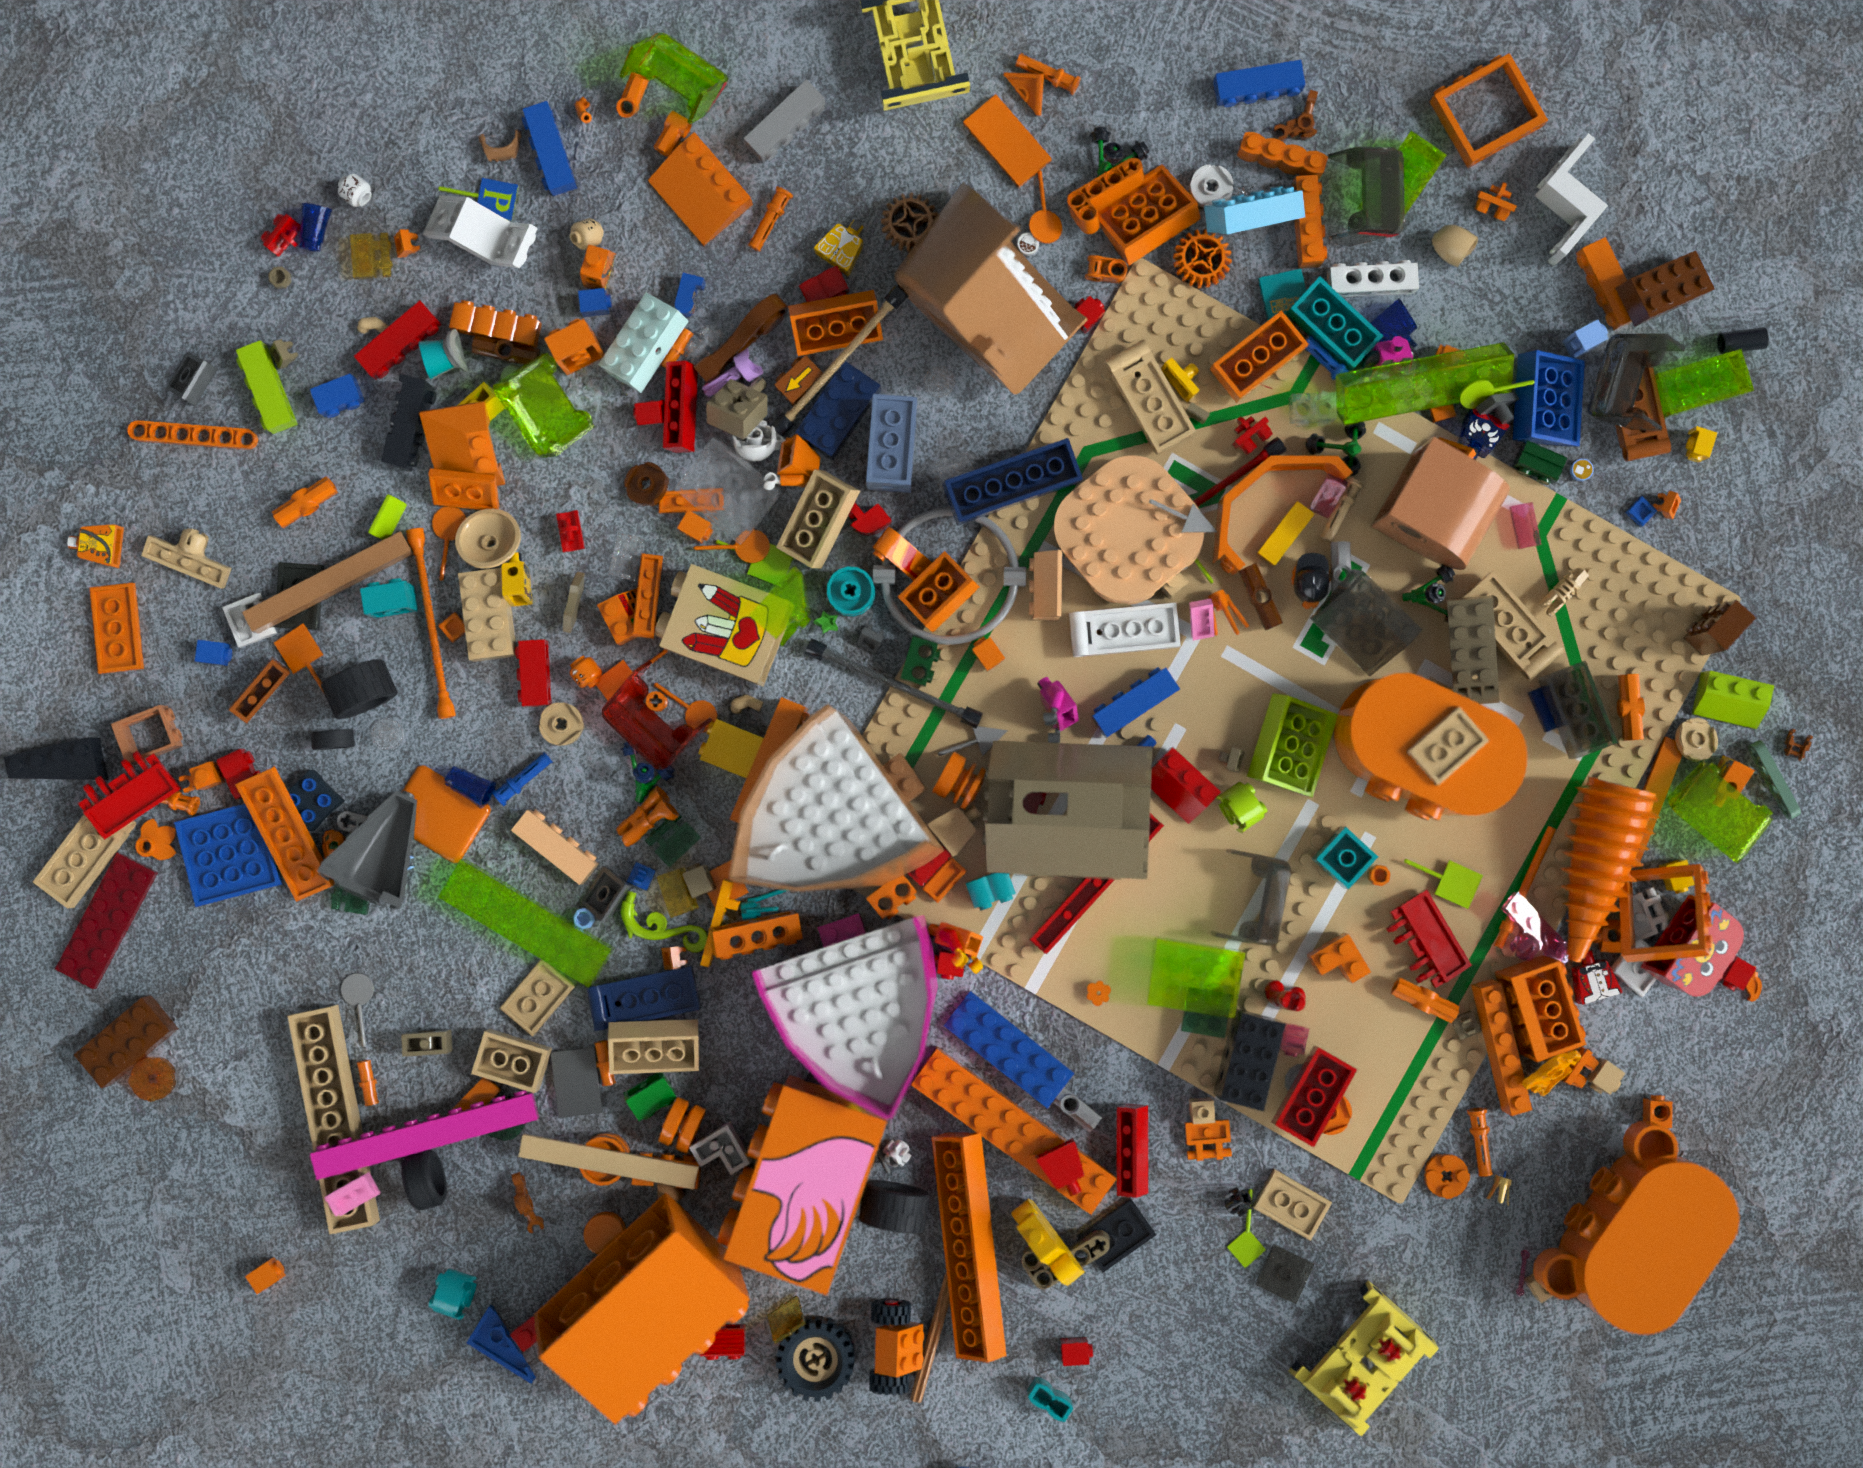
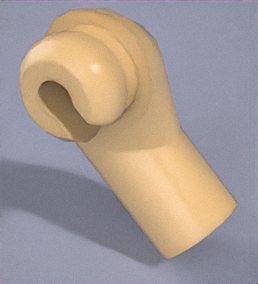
M366 317L358 321L357 329L363 334L369 332V329H376L381 333L389 326L377 317Z
M743 695L732 700L730 709L735 714H739L742 709L747 707L760 712L764 702L752 696Z

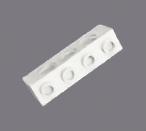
M1402 260L1397 262L1398 264H1389L1388 261L1377 262L1376 265H1368L1366 262L1356 263L1354 266H1346L1344 263L1334 264L1327 272V283L1342 297L1415 294L1419 289L1418 263ZM1390 273L1396 274L1399 281H1392ZM1369 274L1376 276V283L1369 281ZM1346 276H1353L1356 280V283H1349L1346 279Z

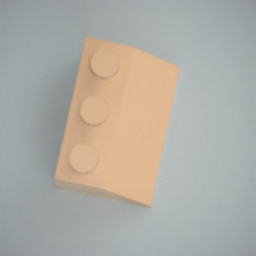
M1062 550L1034 552L1033 558H1029V571H1033V580H1029V593H1033V602H1029V615H1033V620H1059L1061 618Z

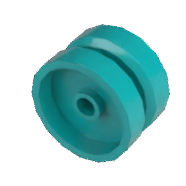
M847 566L838 569L831 576L827 584V596L831 606L838 613L846 617H857L871 608L875 600V587L872 578L866 571L858 567ZM849 589L855 590L854 596L851 597L850 594H847Z

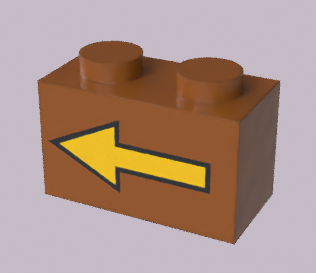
M806 355L803 358L798 357L791 364L792 368L787 373L782 372L775 380L777 382L774 384L776 390L792 406H795L815 381L823 375V372Z

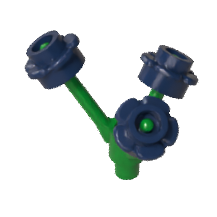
M635 740L623 743L624 747L620 751H623L624 756L630 755L636 783L635 801L643 803L649 790L661 778L668 781L670 778L675 777L673 774L675 769L667 761L664 764L658 762L660 765L655 768L658 775L654 778V768L652 765L644 762L637 764L635 754L641 753L640 746L642 745L637 744Z

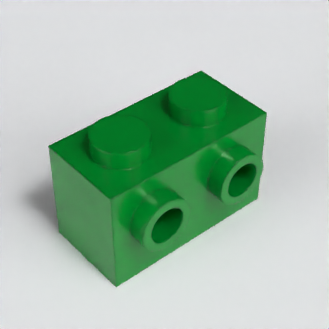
M663 1072L654 1073L623 1092L626 1103L638 1121L652 1117L655 1111L662 1107L670 1106L677 1098L675 1090Z

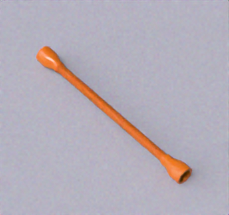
M424 529L406 530L407 540L413 550V555L416 557L424 611H426L425 617L426 622H428L431 652H433V663H435L434 669L435 674H437L436 680L437 687L439 688L438 719L455 717L456 713L454 704L449 697V692L446 690V682H444V669L441 663V652H439V641H437L438 636L434 622V612L432 611L433 606L430 600L431 595L427 573H425V562H423L425 561L423 559Z

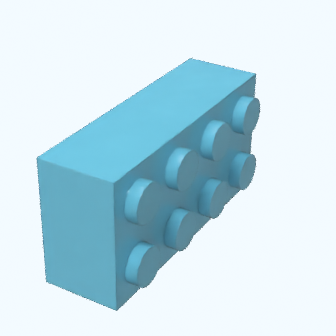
M1283 186L1271 187L1270 191L1266 192L1264 190L1252 191L1251 195H1234L1229 200H1225V198L1212 200V204L1204 206L1207 232L1231 234L1305 217L1303 191L1294 190V187L1283 188Z

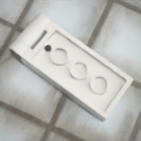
M1176 603L1069 613L1073 657L1170 649L1181 646ZM1100 630L1102 635H1097L1096 631Z

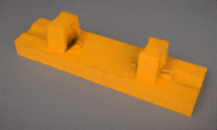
M724 879L722 882L710 928L722 926L726 908L736 911L739 909L740 901L730 899L734 882L732 880ZM709 934L700 963L701 966L705 967L711 966L714 956Z

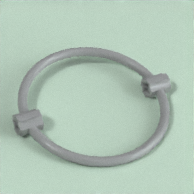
M950 507L926 511L909 520L897 532L904 537L914 527L927 520L942 516H953ZM983 516L974 521L988 528L999 539L1009 559L1010 567H1004V586L1010 587L1001 609L987 624L967 634L940 636L926 632L907 620L896 606L890 590V585L896 584V566L890 565L891 562L885 559L881 565H874L873 584L881 585L882 594L889 611L905 630L918 638L937 644L955 645L967 643L986 635L1006 617L1015 601L1018 587H1026V567H1019L1015 550L1009 538L989 518Z

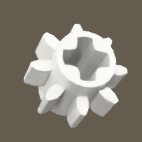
M891 1140L882 1151L886 1154L884 1160L892 1167H903L911 1158V1155L908 1154L909 1146L902 1140H896L895 1142Z

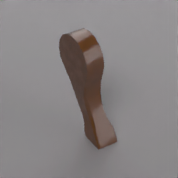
M777 293L769 295L745 316L721 347L712 354L702 358L693 367L705 382L711 381L723 374L725 367L734 360L733 357L751 346L761 335L770 333L783 321L784 315L788 311V306Z

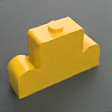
M1028 1198L1011 1212L1013 1218L1018 1223L1016 1228L1038 1259L1042 1263L1049 1265L1054 1275L1062 1284L1069 1286L1085 1273L1033 1200Z

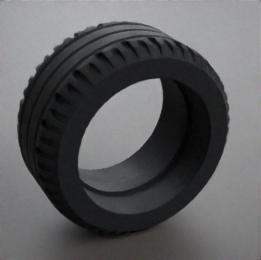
M429 1149L405 1156L401 1165V1175L404 1191L411 1206L417 1210H425L442 1205L447 1195V1184L443 1165L437 1153Z

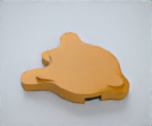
M1570 1051L1551 1058L1536 1072L1523 1080V1087L1530 1089L1532 1093L1538 1092L1540 1096L1547 1095L1558 1082L1572 1072L1570 1064L1576 1065L1581 1058L1578 1051Z

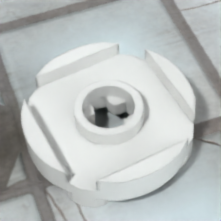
M1202 166L1192 177L1189 185L1190 194L1197 201L1198 205L1203 208L1205 205L1212 204V200L1225 198V200H1229L1233 191L1232 176L1224 167ZM1207 183H1215L1217 185L1215 187L1216 191H1208Z

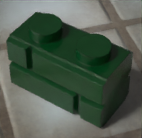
M1527 440L1522 443L1512 467L1518 469L1517 473L1523 476H1535L1539 483L1549 485L1559 480L1567 457Z

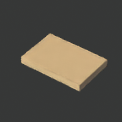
M1458 706L1406 752L1434 784L1438 786L1489 740Z
M541 958L499 1009L533 1037L576 985L545 958Z
M1273 1168L1252 1207L1311 1241L1332 1202Z

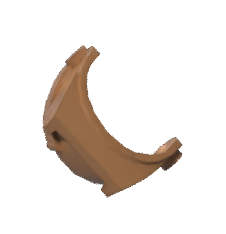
M515 129L513 141L501 148L488 146L484 134H480L479 142L482 144L489 161L499 162L516 158L520 147V138H522L519 129Z

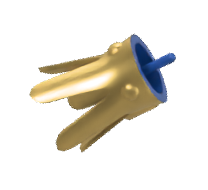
M1504 1171L1503 1177L1495 1175L1494 1184L1487 1199L1493 1196L1495 1190L1500 1185L1498 1202L1503 1203L1507 1190V1205L1509 1206V1187L1512 1185V1180L1505 1178L1506 1171Z

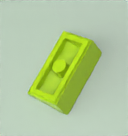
M389 494L386 495L368 533L381 540L392 536L407 504Z

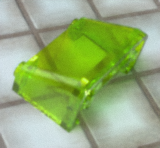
M548 353L541 354L493 385L496 396L532 450L541 458L558 456L595 428L591 415L587 411L576 410L553 375L556 372V361Z
M1703 760L1669 794L1667 801L1670 808L1730 859L1739 863L1774 820L1771 816L1773 812L1764 804L1760 807L1752 803L1723 779L1720 774L1722 770L1715 763L1711 762L1709 764Z

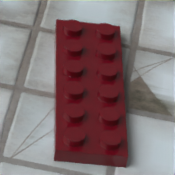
M117 852L55 970L91 989H97L158 872L121 852Z

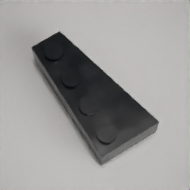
M400 373L399 381L403 382L402 388L395 395L394 400L396 401L397 411L391 414L390 427L393 429L392 432L387 433L381 461L386 465L412 472V468L416 467L418 462V448L422 446L425 437L419 412L430 410L431 405H434L437 393L435 392L436 389L426 380Z

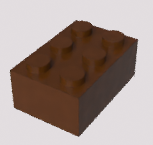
M1738 600L1725 601L1714 606L1709 605L1701 613L1702 618L1698 622H1693L1686 629L1688 633L1683 639L1702 656L1727 651L1756 617Z

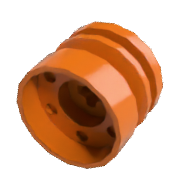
M954 751L932 792L944 799L951 791L954 792L955 795L952 803L956 804L960 796L965 798L960 806L965 810L974 801L983 785L986 768L982 767L978 775L974 774L973 771L977 764L974 762L968 770L965 769L964 766L967 758Z

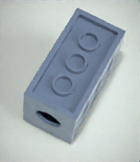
M873 394L866 477L868 490L911 493L918 409L917 397Z

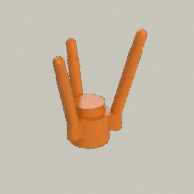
M1223 589L1208 596V599H1211L1213 603L1215 636L1218 635L1214 608L1217 612L1224 611L1236 635H1239V630L1227 608L1228 606H1230L1246 628L1249 627L1245 618L1231 601L1229 594H1225Z

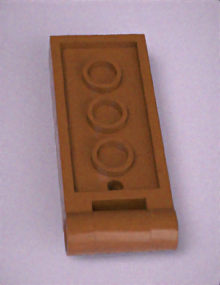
M1649 348L1603 358L1601 364L1619 446L1622 448L1624 460L1628 462L1670 453L1671 443L1667 433Z

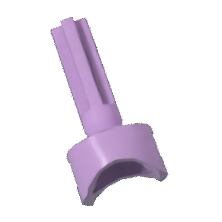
M748 348L733 357L735 361L734 367L702 386L706 396L711 397L716 394L730 379L736 381L742 376L750 382L763 374L762 367L757 366L748 358Z

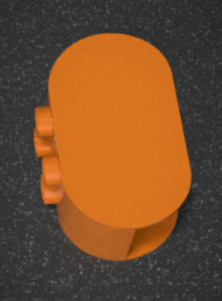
M1395 673L1359 686L1342 704L1334 727V741L1338 755L1352 774L1368 782L1364 792L1385 802H1389V800L1398 802L1400 797L1406 799L1408 802L1404 811L1426 821H1429L1430 818L1439 821L1442 815H1482L1497 810L1515 795L1522 784L1526 772V743L1520 729L1511 719L1412 673ZM1459 706L1489 741L1440 785L1436 786L1406 751Z

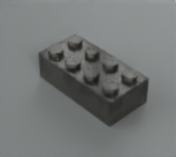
M1586 660L1537 678L1569 759H1577L1618 743Z

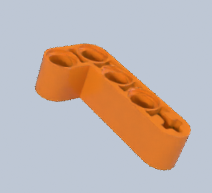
M1137 158L1127 159L1068 195L1067 204L1070 215L1083 233H1096L1100 228L1097 211L1144 182L1142 162Z

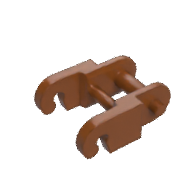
M1791 728L1785 741V745H1787L1784 749L1785 756L1791 754L1796 756L1798 761H1801L1805 758V751L1810 749L1812 743L1810 739L1812 740L1813 736L1808 735L1804 745H1800L1794 742V735L1792 734L1796 730ZM1793 745L1796 746V747H1799V748H1800V751H1799V752L1793 751V750H1792Z

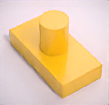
M1171 357L1160 368L1166 379L1186 402L1193 399L1200 391L1191 380L1199 373L1195 364L1190 363L1182 369Z

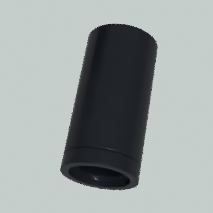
M1765 327L1719 333L1717 338V347L1721 355L1766 349L1769 343L1768 331Z

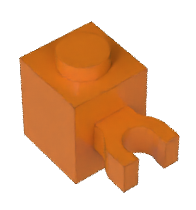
M211 761L189 769L191 776L183 775L178 777L182 782L186 780L190 782L189 787L183 789L184 793H189L195 788L196 790H207L225 783L218 763Z

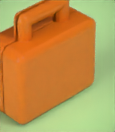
M420 765L415 769L402 792L407 791L415 796L414 799L417 800L414 840L448 861L458 863L488 818L491 808L487 803L425 765Z

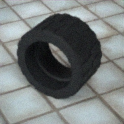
M382 659L369 660L351 666L332 675L321 684V688L336 719H346L362 714L390 701L397 695V689Z
M878 1180L867 1181L863 1190L858 1219L863 1224L876 1229L906 1234L921 1233L925 1228L930 1194L926 1190L907 1184Z

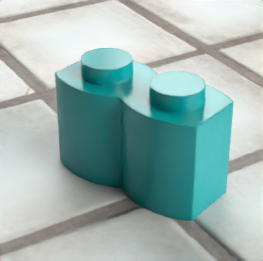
M991 873L965 883L974 909L979 907L980 911L992 907L991 903L1000 900V903L1013 899L1012 895L1016 894L1009 873Z
M1035 1377L1027 1389L1028 1398L1031 1403L1038 1408L1046 1409L1049 1415L1058 1421L1065 1422L1074 1409L1070 1397L1060 1390L1053 1389L1052 1385L1043 1378Z

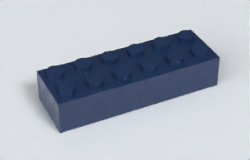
M1069 438L944 480L942 485L957 525L1073 486L1080 483L1083 477Z

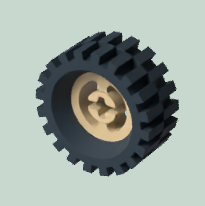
M817 1315L816 1319H812L811 1316L805 1317L803 1322L799 1319L792 1328L789 1327L780 1341L776 1360V1368L779 1369L778 1377L780 1380H784L783 1386L786 1390L791 1388L792 1395L795 1397L798 1394L803 1395L802 1400L809 1401V1397H814V1402H821V1397L824 1396L826 1400L831 1399L834 1392L838 1395L842 1391L843 1386H847L854 1368L855 1348L854 1343H851L849 1332L845 1333L844 1326L840 1323L838 1326L835 1325L834 1319L829 1318L828 1321H825L823 1316ZM815 1343H821L830 1350L832 1361L829 1365H825L827 1353H823L824 1347ZM804 1348L808 1350L806 1354V1362L809 1361L808 1367L813 1370L806 1368L801 1361L800 1353ZM813 1353H815L816 1356L820 1355V1359L818 1361L816 1358L812 1359Z

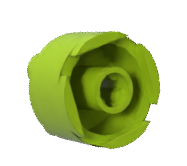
M1237 782L1218 795L1216 800H1221L1218 806L1231 825L1236 824L1239 827L1236 830L1243 833L1262 820L1268 810L1263 802L1257 800L1254 795L1256 793L1255 789L1250 783L1243 784L1242 782Z

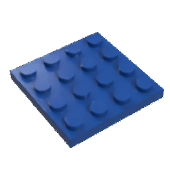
M246 804L174 822L195 907L283 884L280 870Z

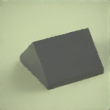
M187 352L166 389L196 406L218 369Z
M604 866L580 903L600 921L608 922L633 884Z

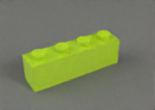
M259 340L237 349L238 357L236 361L240 369L245 372L246 377L244 381L247 388L252 390L254 395L252 402L261 413L262 417L259 419L262 427L275 434L298 425L267 345Z

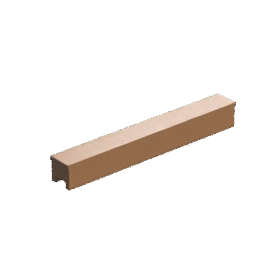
M400 531L243 611L242 614L251 631L259 634L413 555V552Z

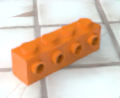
M1318 175L1296 176L1292 182V187H1294V190L1303 191L1305 210L1304 218L1294 220L1298 269L1318 268L1322 265L1324 259H1327V247L1323 246L1325 225L1321 224L1324 206L1323 203H1320L1319 195L1322 194V183L1318 182Z

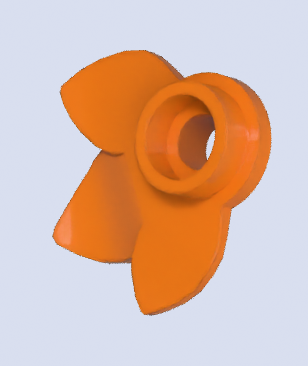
M155 819L148 820L142 825L141 837L136 841L135 849L137 853L143 857L153 856L157 860L170 859L176 854V851L170 845L176 837V828L171 826L158 828ZM146 842H149L151 845L149 850L145 849Z

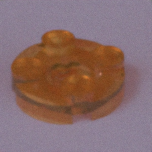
M149 1057L140 1060L133 1067L128 1083L139 1098L153 1102L167 1097L173 1091L176 1085L174 1075L176 1072L173 1065L167 1059ZM149 1075H157V1084L149 1082Z

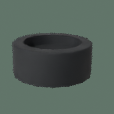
M353 729L311 732L312 750L354 747Z

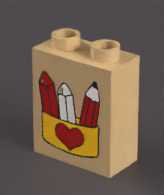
M693 564L690 565L688 573L679 571L673 581L670 593L678 598L673 612L670 614L664 611L655 628V636L662 638L659 646L672 653L764 687L795 606L786 599Z

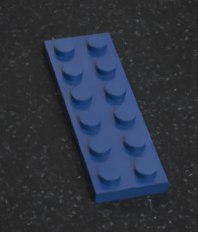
M972 991L968 993L944 1024V1027L1047 1109L1075 1074Z

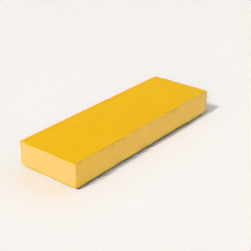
M1297 501L1257 554L1275 566L1314 516V513Z

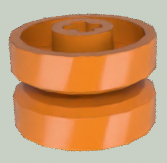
M677 1097L664 1120L658 1142L669 1146L673 1143L676 1135H679L676 1150L687 1154L701 1125L706 1108L696 1104L687 1116L686 1112L689 1102L681 1097Z
M611 1132L600 1133L592 1137L585 1144L631 1153L627 1142L621 1136ZM579 1168L585 1179L599 1186L610 1185L621 1177L619 1175Z

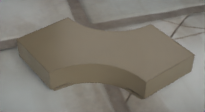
M577 572L571 582L567 605L563 613V632L571 633L577 620L578 607L584 590L585 573Z

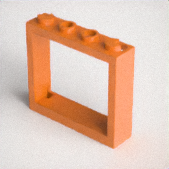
M1510 53L1503 57L1501 54L1490 60V64L1485 67L1483 65L1476 67L1471 71V75L1467 77L1462 75L1452 82L1453 85L1447 88L1445 86L1438 88L1433 92L1434 96L1430 100L1431 106L1467 168L1542 128L1548 121ZM1503 67L1531 115L1532 120L1474 151L1447 105L1445 98Z
M1701 864L1631 870L1630 874L1637 879L1636 882L1694 876L1698 944L1636 948L1632 882H1626L1622 889L1630 896L1619 898L1622 957L1626 962L1710 956L1713 938L1712 935H1709L1708 927H1712L1711 914L1707 913V906L1711 904L1710 894L1706 892V884H1709L1707 871H1704Z

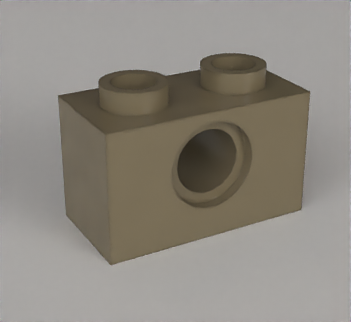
M451 1029L414 1031L401 1034L402 1057L447 1054L453 1051Z

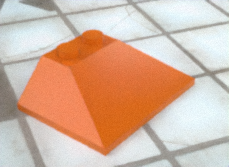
M485 401L419 412L434 469L495 475L497 486L505 485L501 463H497L488 428L490 419Z

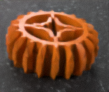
M1198 229L1195 230L1194 236L1190 232L1187 233V239H1180L1181 245H1176L1175 247L1178 253L1173 255V258L1178 260L1173 264L1174 267L1179 268L1176 274H1184L1183 282L1190 279L1189 286H1193L1194 282H1197L1198 289L1202 287L1203 283L1206 288L1210 287L1211 282L1217 285L1219 282L1218 278L1221 280L1225 278L1224 273H1228L1230 270L1227 265L1232 263V259L1228 258L1231 255V250H1225L1229 244L1227 242L1221 244L1223 237L1219 236L1216 239V233L1207 235V229H1204L1202 235H1200ZM1201 244H1207L1212 248L1205 249L1201 246ZM1191 247L1194 258L1187 263L1185 253ZM1218 254L1219 267L1213 271L1211 259ZM1199 256H1200L1201 258L1207 257L1206 261H1205V262H1204V260H1200V261H1199V260H1198ZM1200 269L1204 272V274H1198L1193 270Z

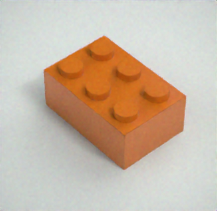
M575 319L568 323V327L562 330L559 328L548 333V337L544 338L555 361L567 376L602 359L605 355L595 333L585 319Z
M944 551L898 598L931 632H934L980 586Z

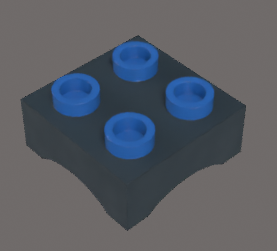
M309 770L288 790L308 831H315L334 810L345 802L316 770Z

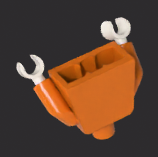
M776 433L774 450L780 449L777 474L780 477H777L772 472L767 473L764 477L766 482L763 487L767 490L773 489L775 484L806 487L814 469L819 470L820 456L798 434L791 438L783 439L780 434Z

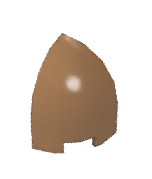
M657 1183L658 1199L665 1192L675 1201L684 1198L685 1194L682 1188Z

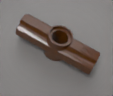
M475 335V338H473L472 354L537 368L539 364L540 349ZM505 347H510V353L507 356H502V350Z
M1257 563L1239 570L1238 572L1250 596V603L1255 607L1264 630L1266 631L1282 624L1283 621L1272 599V592L1267 588ZM1259 591L1263 592L1266 596V600L1263 603L1256 599V593Z

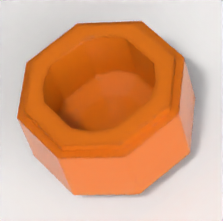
M1374 865L1369 869L1367 878L1372 885L1384 886L1389 882L1391 873L1386 866Z

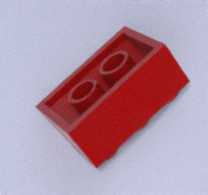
M1170 747L1151 767V790L1187 824H1190L1221 793L1174 747Z

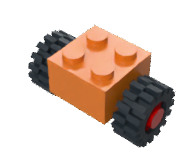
M892 1298L877 1299L871 1302V1322L879 1323L883 1326L876 1328L875 1369L869 1372V1391L878 1395L892 1394L893 1396L896 1394H906L909 1392V1373L922 1369L924 1360L923 1324L911 1322L910 1301Z

